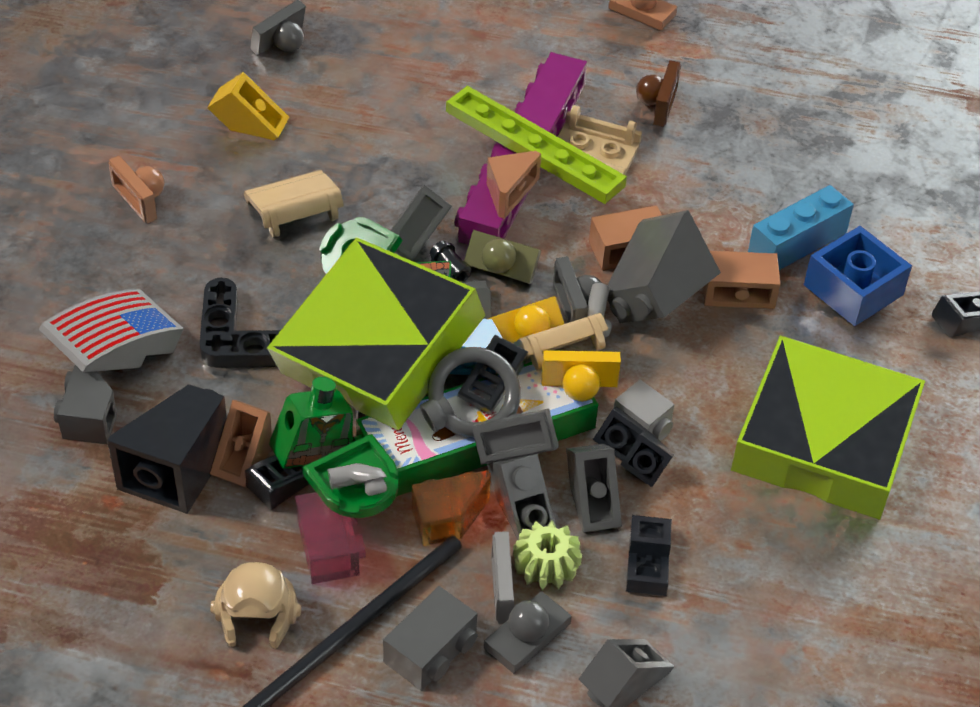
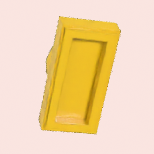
M555 296L488 318L493 320L502 338L511 343L516 342L520 338L565 324Z
M543 351L541 385L563 386L566 395L571 399L579 402L590 400L597 394L600 387H618L621 365L620 352Z

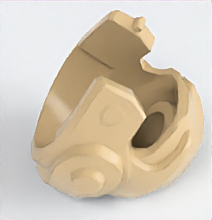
M249 562L241 564L229 573L226 581L218 589L215 600L211 601L210 612L215 615L216 621L222 623L225 640L230 647L236 646L235 629L231 616L272 618L278 614L269 636L271 647L276 649L284 639L290 625L295 624L297 617L301 616V604L297 602V595L293 584L283 576L280 570L266 563Z

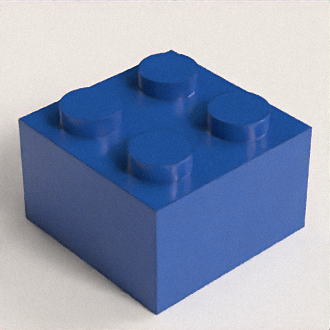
M858 226L810 256L804 286L853 326H857L904 295L912 265L862 226Z

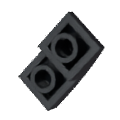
M617 406L611 410L593 438V441L598 444H606L614 448L615 456L622 460L620 465L650 487L654 486L674 456L659 439Z

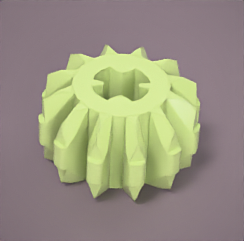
M551 520L547 527H543L535 521L532 530L522 528L519 540L516 541L513 547L516 573L524 574L527 585L538 581L542 591L547 586V583H552L560 589L561 585H563V580L573 581V578L576 576V570L579 569L582 561L578 536H570L568 525L560 529L555 528L553 520Z

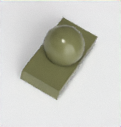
M473 230L464 262L476 268L532 284L542 250Z

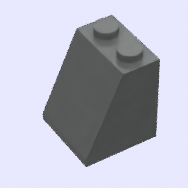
M689 210L647 218L639 222L608 283L610 287L608 295L610 310L617 317L619 323L664 318L721 273Z

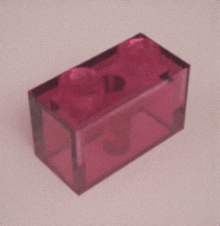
M316 492L295 496L297 522L311 584L359 576V559L366 558L362 534H354L353 526H357V518L335 513L324 504Z

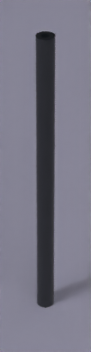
M451 535L242 707L271 706L460 550L462 545L459 539Z

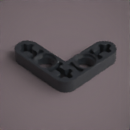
M223 277L210 280L205 286L199 342L202 361L206 365L215 368L277 367L267 347L281 330L236 331L238 312L236 284L234 281ZM219 294H224V304H218L217 298ZM221 317L228 320L223 326L210 324L215 318ZM254 344L264 348L262 351L254 354L244 350L246 347ZM233 346H237L238 352H234ZM215 347H220L219 351H214Z

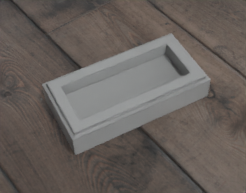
M494 532V535H492L491 561L495 617L498 624H502L508 620L509 614L514 607L509 532Z

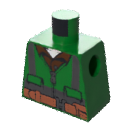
M317 377L312 381L311 391L291 393L286 397L269 442L283 469L308 465L353 443V412L340 390L335 389L336 383L332 379Z

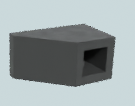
M75 365L73 371H68L66 374L65 393L63 399L57 400L55 404L54 421L59 423L62 439L108 444L107 440L111 436L117 418L113 390L97 371L82 372Z
M537 454L487 463L496 499L517 540H519L522 528L532 530L535 521L543 527H547L551 520L555 524Z

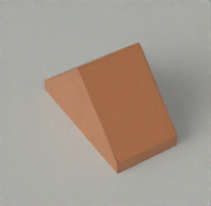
M530 151L488 157L487 186L499 217L505 219L539 180L540 152Z
M232 400L210 472L211 475L247 487L245 470L266 459L272 450L269 445L272 436L270 412L238 400Z

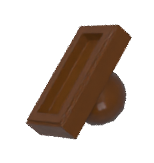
M669 60L663 79L657 75H646L641 78L636 86L637 98L647 106H655L653 125L664 127L667 124L679 85L680 62Z

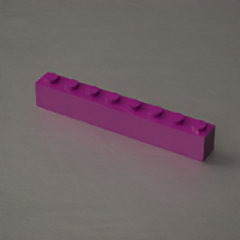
M550 52L545 63L539 64L534 83L529 82L525 92V99L523 102L517 103L515 113L558 137L565 124L567 111L571 112L573 105L576 104L585 87L587 61ZM496 142L492 149L491 157L516 153ZM484 163L480 171L479 182L477 185L470 187L465 207H459L455 216L454 226L458 227V242L469 245L473 230L505 239L529 191L505 219L499 217L487 186V164Z

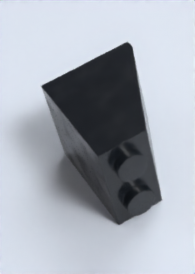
M188 384L113 433L107 440L117 490L188 514L211 477L210 472L227 419L225 397L211 389H202Z

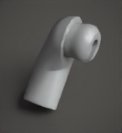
M603 283L592 284L587 304V317L601 313L604 317L610 290L608 285ZM604 319L608 330L604 331L603 335L604 338H607L611 332L612 324L609 320Z
M355 463L328 469L331 489L364 483L365 492L369 496L384 493L387 489L384 481L386 474L381 468Z

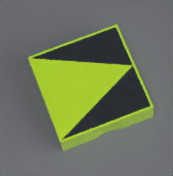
M356 237L269 344L267 349L282 374L310 388L315 378H330L336 383L335 389L340 390L345 400L355 410L399 431L427 394L429 379L436 365L446 355L461 349L485 317V312L475 288Z
M780 335L737 440L731 471L782 488L800 490L812 494L827 503L881 520L925 380Z

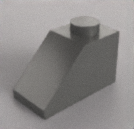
M606 444L566 448L570 489L581 530L589 532L622 527L614 448Z
M608 639L578 680L589 689L587 694L597 705L601 707H627L667 676L675 666L646 639Z

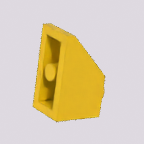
M244 72L219 87L207 107L229 130L270 140H275L279 137L290 118Z

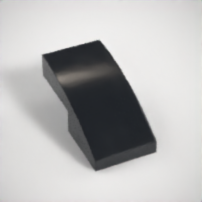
M632 515L626 592L667 596L672 519Z

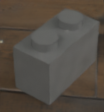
M438 586L383 639V662L422 691L432 680L436 682L445 675L449 669L450 662L460 652L465 654L472 648L478 637L476 632L477 613L441 586Z

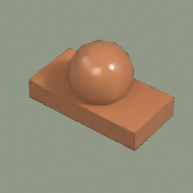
M609 0V9L660 31L677 13V6L663 0Z
M120 155L109 159L108 164L112 186L144 222L148 224L157 220L155 198L162 193L165 182L161 172L151 166L140 167L134 172Z

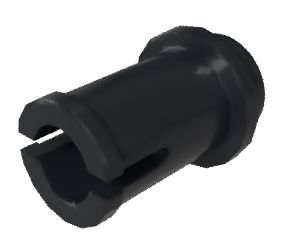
M440 241L431 248L429 253L431 262L451 261L452 279L463 282L470 277L471 267L458 256L452 243Z

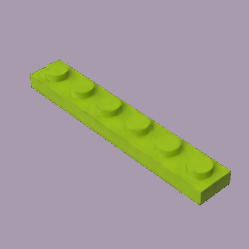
M468 85L446 101V112L515 153L540 152L541 168L603 204H606L626 187V175Z

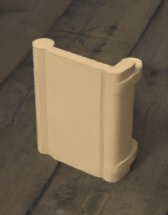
M573 105L571 112L567 111L565 124L558 137L626 175L641 142L642 131L636 130L637 122L630 120L627 127L580 115L581 107Z
M322 170L244 191L247 204L251 203L261 215L263 226L265 229L269 228L272 238L280 236V224L326 211L331 221L338 220V208L344 207L340 189Z
M598 313L520 338L513 344L528 351L527 359L531 358L534 368L540 370L542 369L543 351L545 350L553 351L587 340L589 336L597 351L604 349L606 343L603 332L607 331L608 327L603 315Z

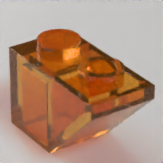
M489 470L467 472L460 476L439 480L431 479L412 485V512L423 546L442 543L451 535L462 539L490 500L491 475Z

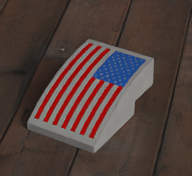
M140 289L122 290L88 299L54 315L43 322L39 328L82 372L141 368L146 355L173 353L184 329Z

